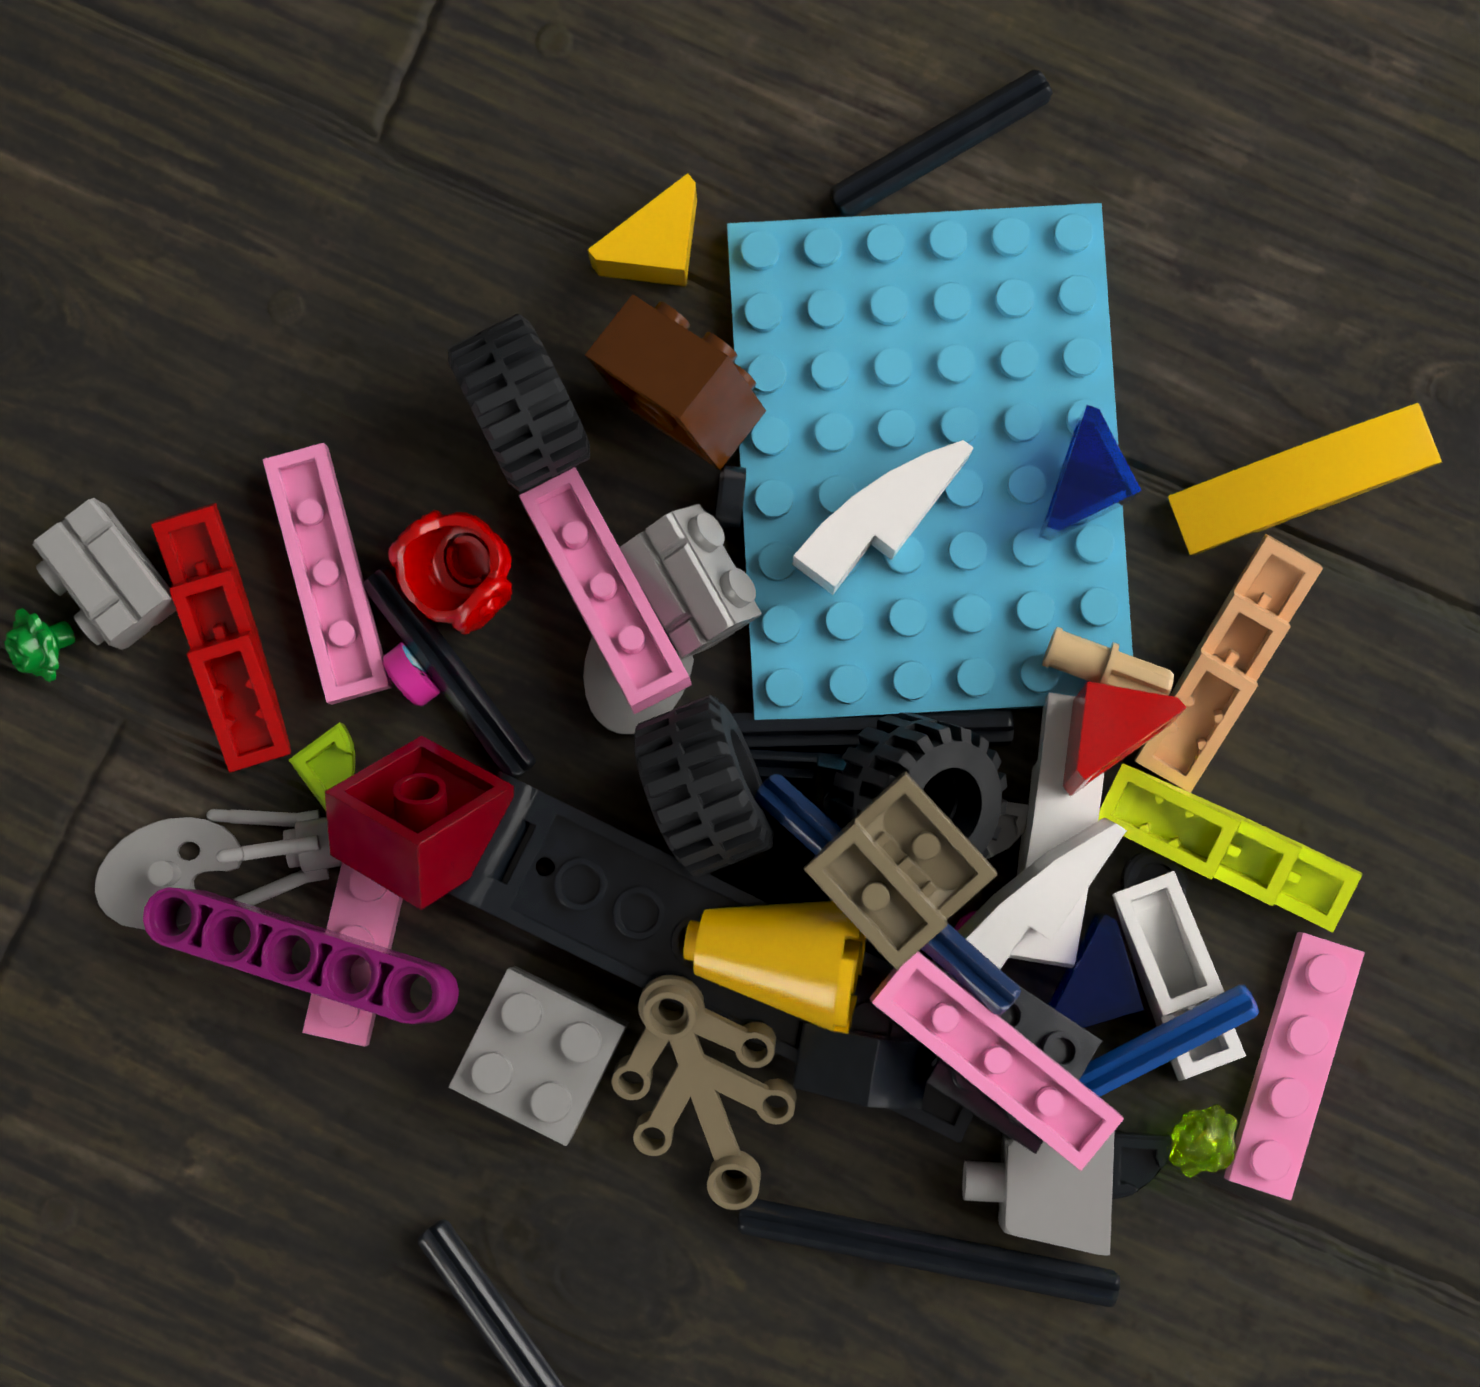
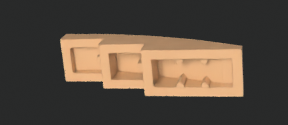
M1268 534L1264 535L1170 696L1179 697L1186 706V709L1168 728L1142 745L1135 757V762L1183 790L1192 792L1258 687L1257 680L1290 629V620L1321 573L1323 567Z

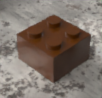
M632 294L585 354L586 358L629 410L718 470H721L766 412L752 391L757 384L756 381L745 370L733 363L738 357L737 353L718 336L711 332H706L700 338L688 330L690 327L689 322L668 304L659 301L654 308Z

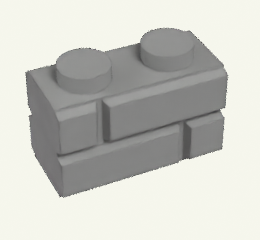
M95 498L85 501L69 513L62 522L56 523L35 539L32 544L43 558V561L36 565L37 571L58 595L61 596L66 591L69 592L81 608L74 615L75 621L96 645L106 641L110 646L120 650L126 649L147 634L153 626L160 624L177 611L168 584L110 508Z
M700 504L675 510L664 515L647 527L645 531L637 534L619 547L681 659L717 645L734 634L735 631L762 615L754 601L756 589L752 580L743 570L735 567L723 546L725 537L721 525L712 515L704 512Z

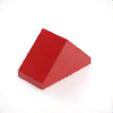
M1087 681L1073 700L1063 788L1071 797L1168 728L1186 709V706L1179 697Z

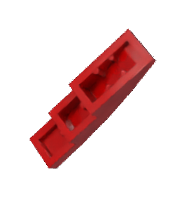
M216 503L155 521L151 525L173 584L169 591L190 647L187 656L229 773L291 754L292 750L259 633Z

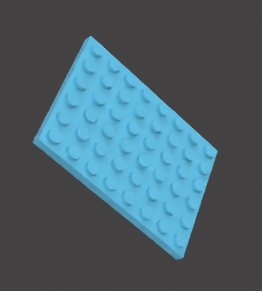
M1102 203L727 223L734 351L738 355L735 359V364L745 370L756 381L757 384L752 391L766 410L761 419L739 445L740 467L746 468L743 502L746 574L755 586L756 598L754 601L762 613L760 617L749 623L754 719H816L1001 708H1043L1045 698L1049 692L1076 697L1087 683V680L1051 667L1042 666L1046 649L1056 627L1106 647H1110L1113 642L1119 644L1118 651L1133 656ZM962 440L974 447L966 463L892 560L871 545L834 595L792 565L794 554L821 523L853 495L887 472L925 453Z

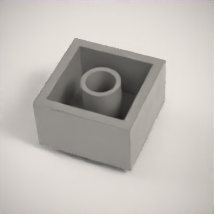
M517 966L507 969L449 1088L567 1146L573 1138L629 1022Z

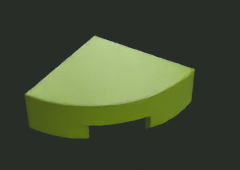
M341 722L289 759V762L325 811V791L351 777L355 772L354 744L347 728Z

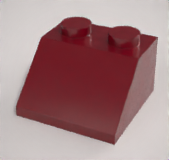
M421 735L325 791L330 855L422 910L470 879L514 798V786Z

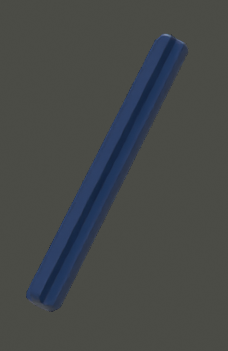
M774 773L768 777L758 788L754 796L755 801L815 855L842 830L779 774ZM949 924L921 948L995 1015L1000 1016L1004 1014L1020 996V987Z

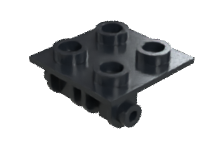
M1020 987V996L1000 1017L1079 1080L1102 1040ZM932 1052L928 1065L933 1067L925 1081L927 1084L1034 1154L1038 1152L1043 1143L1041 1138Z

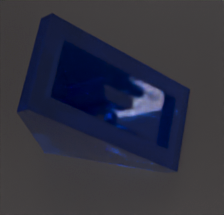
M1086 405L1077 419L1039 534L1041 538L1050 541L1132 501L1141 491L1099 408Z
M1106 914L1094 915L1078 945L1075 965L1072 968H1066L1047 1004L1082 1028L1144 1010L1117 920Z

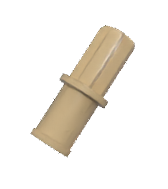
M1056 627L1042 661V666L1051 667L1089 682L1169 696L1172 689L1174 674L1170 670L1118 651L1119 644L1113 642L1110 647H1106L1063 631L1060 627Z

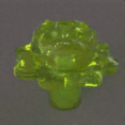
M1214 1104L1202 1111L1190 1110L1185 1113L1180 1122L1173 1127L1171 1136L1174 1146L1169 1161L1175 1167H1181V1171L1186 1177H1193L1202 1171L1216 1172L1219 1169L1227 1168L1231 1165L1235 1156L1236 1144L1233 1134L1238 1124L1237 1119L1230 1114L1225 1115V1110L1219 1104Z

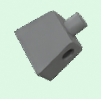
M1114 1132L1082 1171L1044 1141L1038 1152L1034 1154L1007 1135L1002 1134L1001 1163L964 1161L963 1200L999 1202L998 1221L1004 1233L1097 1255L1110 1256Z

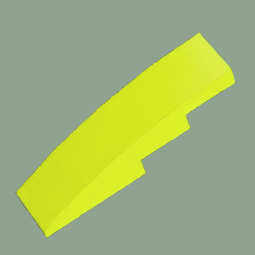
M1124 763L1121 765L1099 811L1098 821L1105 817L1127 830L1123 835L1124 837L1211 880L1214 877L1272 907L1276 904L1332 933L1362 877L1361 872L1316 850Z

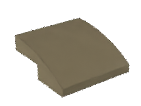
M906 771L872 800L804 867L809 876L896 970L948 925L947 919L998 875L996 869Z

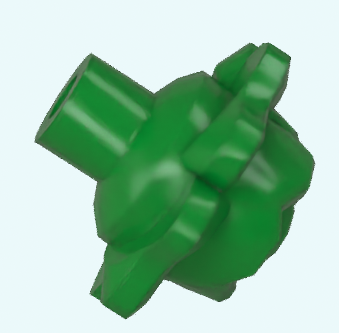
M23 608L15 612L16 621H13V629L6 633V640L4 642L6 652L9 654L13 666L19 672L33 673L36 677L41 675L48 682L56 680V670L59 669V650L75 643V636L71 626L66 621L49 626L40 620L36 613L29 614Z

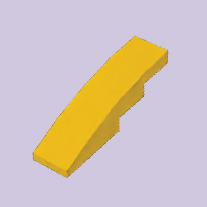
M1419 403L1230 471L1169 495L1168 499L1190 555H1196L1250 533H1258L1314 510H1322L1440 464L1442 460Z

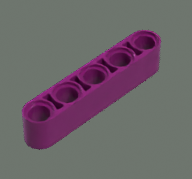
M168 887L158 890L149 898L144 907L143 923L145 931L152 940L163 946L398 1022L409 1024L436 1022L446 1018L454 1010L458 1002L459 988L457 981L448 969L439 964L205 890ZM186 902L190 907L192 917L188 929L181 933L175 920L176 912L179 906ZM245 920L250 928L251 937L247 948L240 952L235 946L233 936L237 924ZM303 938L309 945L311 955L307 967L300 972L293 964L292 949L295 943ZM360 957L365 958L371 969L370 982L362 991L356 989L350 976L354 962ZM419 976L425 977L432 988V1000L423 1011L414 1006L410 997L411 986Z

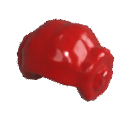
M433 510L426 515H422L421 519L409 524L389 547V561L396 569L397 582L402 593L423 615L433 622L452 624L453 628L466 635L481 629L511 599L512 583L507 579L512 562L509 548L501 537L493 532L489 525L477 516L466 512H454L443 515L440 511Z

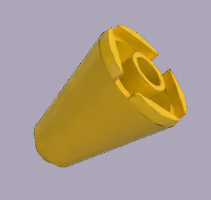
M833 901L705 909L701 921H689L683 957L684 960L694 961V974L832 1032L848 1034L857 996L850 994L855 993L858 975H861L866 936Z

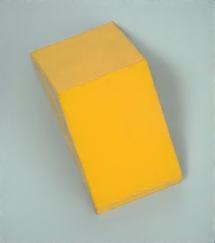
M688 173L587 249L591 266L599 276L686 286L697 206L696 183Z

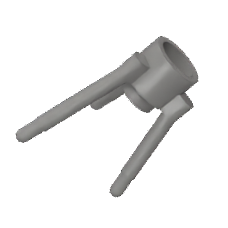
M210 809L206 814L207 819L212 822L295 827V829L284 830L283 840L246 845L217 852L216 858L221 863L286 855L289 868L301 866L302 870L238 896L234 900L254 906L306 883L329 879L328 868L342 866L341 861L330 855L327 817L320 818L319 810L288 813Z

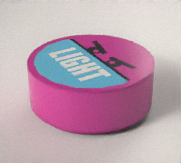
M404 643L398 644L383 656L382 664L387 674L403 695L414 705L422 707L441 692Z

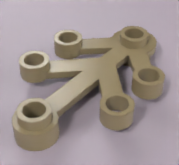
M678 975L657 977L650 981L641 993L638 1011L646 1027L631 1055L624 1056L617 1062L612 1076V1087L616 1094L623 1099L638 1100L643 1098L649 1092L653 1078L652 1067L668 1041H670L678 1065L653 1110L645 1112L637 1120L633 1135L634 1144L640 1152L648 1156H659L668 1151L674 1135V1126L691 1097L714 1158L707 1182L708 1193L711 1199L723 1208L730 1210L746 1208L758 1196L761 1170L753 1157L746 1152L740 1151L719 1093L756 1110L760 1118L765 1122L777 1125L789 1121L794 1115L797 1099L796 1091L789 1082L783 1079H770L762 1083L705 1055L698 1036L735 1051L738 1060L742 1064L751 1068H760L770 1063L774 1057L776 1046L775 1033L764 1023L751 1022L741 1026L705 1008L702 992L687 978ZM667 998L675 999L681 1002L684 1007L678 1011H671L666 1009L661 1001ZM757 1038L762 1040L767 1048L762 1051H752L746 1047L744 1042L748 1039ZM627 1071H634L642 1076L643 1081L632 1084L627 1082L622 1077V1074ZM777 1095L784 1098L787 1104L776 1108L770 1106L765 1099L769 1096ZM649 1127L658 1128L665 1136L660 1139H652L646 1136L643 1130ZM738 1170L745 1173L746 1176L732 1178L725 1171Z

